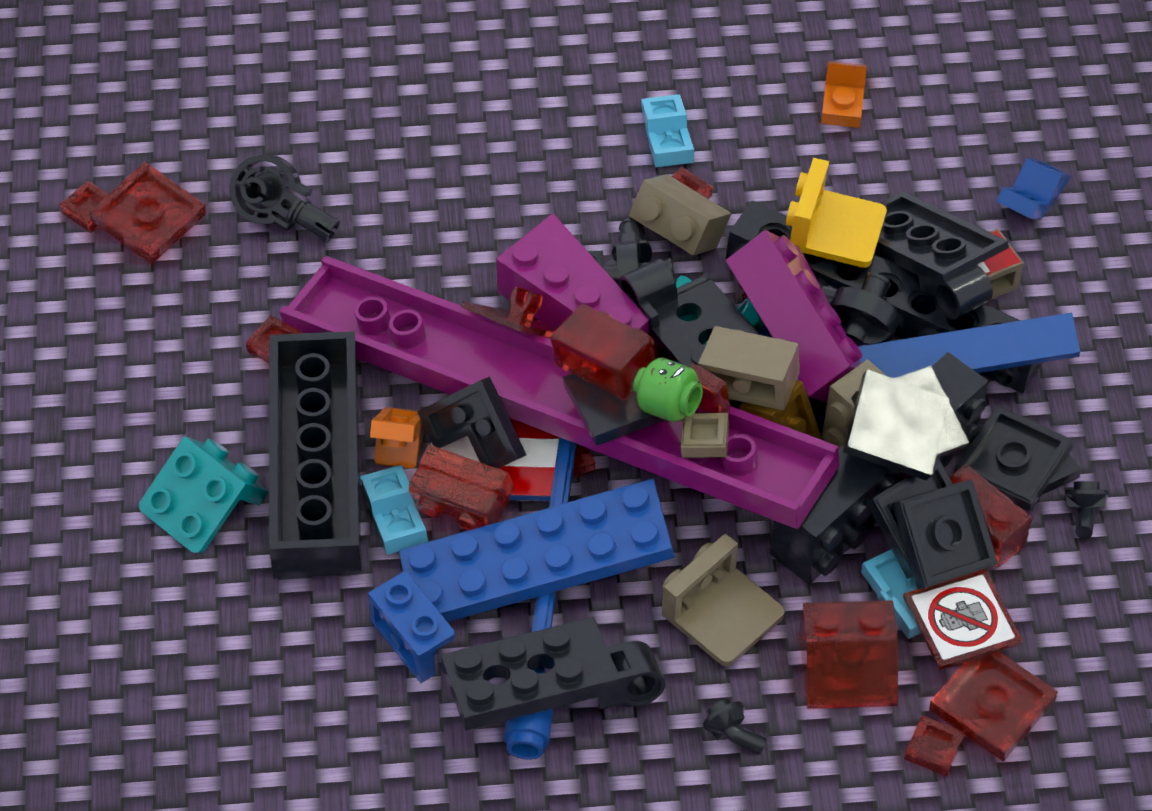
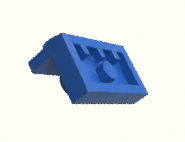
M402 572L368 592L370 620L421 684L436 675L434 656L437 654V649L454 640L455 632L408 573Z

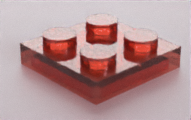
M144 162L90 210V221L147 262L153 264L206 215V205Z
M992 646L977 649L930 701L929 711L1004 762L1056 701L1058 691Z

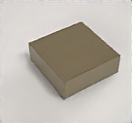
M694 413L691 416H686L683 419L682 458L727 457L728 413Z

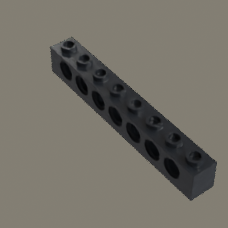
M751 201L729 231L725 259H728L764 230L779 237L784 235L790 240L792 227L785 225L787 216L755 201ZM803 253L821 289L823 286L828 287V285H834L837 289L840 287L861 289L868 272L878 273L889 279L891 287L887 291L884 300L892 305L900 315V321L894 335L902 339L1021 321L985 304L957 319H950L941 312L933 296L920 290L918 275L876 255L873 256L869 267L862 268ZM1041 363L981 372L979 374L996 381L1002 386L1024 393Z

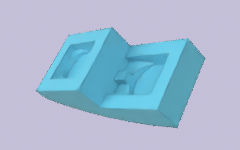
M680 94L641 99L645 128L655 167L694 163V147L687 129V114Z
M402 465L360 476L364 494L386 555L428 542L426 528L416 508L413 490Z

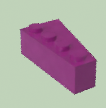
M553 213L496 258L498 293L582 351L605 360L641 347L644 348L647 354L649 353V319Z
M764 230L726 259V262L772 337L799 343L800 374L798 379L803 382L809 397L827 403L830 386L862 364L860 361L863 357L862 353L854 341L847 337L838 314L828 302L800 247L793 244L784 235L779 237Z

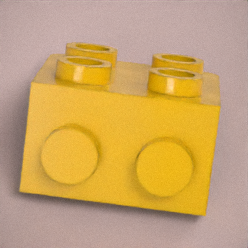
M813 158L809 172H801L798 179L795 196L800 197L799 202L791 201L785 225L792 227L790 241L799 246L802 253L862 268L869 267L872 263L886 216V207L880 203L824 190L829 161Z

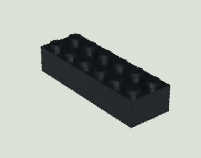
M355 331L269 335V552L273 578L362 574L358 361Z
M947 352L932 366V369L946 397L950 398L949 403L969 441L967 445L969 446L982 428L979 422L981 414L987 405V401L984 399L988 381ZM844 444L838 449L839 468L800 527L795 529L775 520L773 521L770 555L808 585L821 574L827 576L835 569L841 555L850 547L852 549L858 548L867 538L870 529L877 524L866 500L907 474L897 472L889 475L885 466L844 453ZM954 452L939 457L944 468L952 460Z

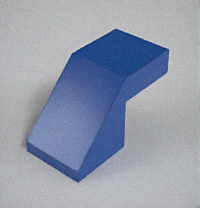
M1026 158L1014 186L1003 187L996 202L1030 219H1042L1068 184L1072 175L1038 159Z

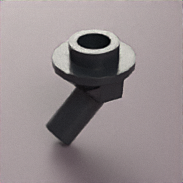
M1075 481L1073 490H1065L1067 507L1078 508L1075 533L1083 539L1090 538L1093 534L1095 508H1106L1109 491L1100 490V482Z
M724 699L715 703L706 711L708 717L704 720L703 727L705 730L711 731L717 741L727 738L731 742L757 755L762 752L766 738L740 726L745 718L743 714L745 707L742 702H731L730 699Z

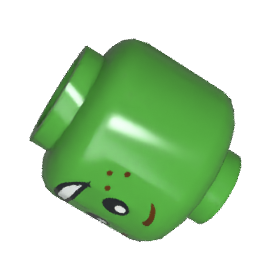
M657 358L647 368H641L633 384V389L637 393V402L642 411L669 422H679L686 416L693 415L701 402L703 386L699 383L698 375L694 369L666 358Z

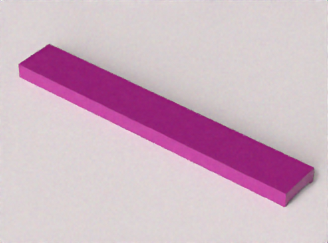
M326 255L321 260L322 266L289 306H283L279 311L285 331L292 334L355 331L357 359L450 395L490 376L509 418L795 529L800 527L840 466L838 446L702 396L695 413H728L727 457L682 458L683 419L679 422L664 420L596 446L564 387L563 376L606 361L605 359L541 335L520 332L472 312L474 310Z

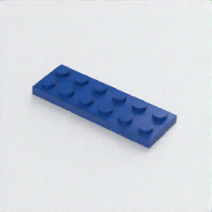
M653 478L399 550L403 572L408 573L447 622L675 558Z

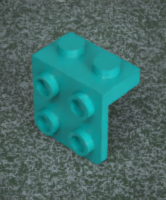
M184 436L140 500L139 509L188 550L201 554L207 549L239 500L260 506L269 491L256 482L260 477L259 474L241 462H238L236 465L226 458L229 451L214 440L207 438L205 443Z

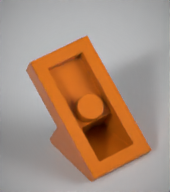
M828 61L821 124L860 128L867 65Z
M385 407L371 420L370 437L376 438L374 462L376 464L394 467L402 465L403 468L410 469L416 467L425 429L417 411Z

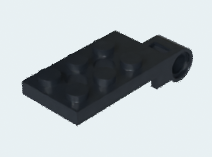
M594 617L441 654L442 668L465 731L596 697L600 710L624 703L641 706L656 700L665 689V679L650 646L642 641H630L607 647ZM537 667H549L552 670L546 673L539 674L536 673L533 669ZM493 678L507 679L506 682L498 685H493L489 682Z

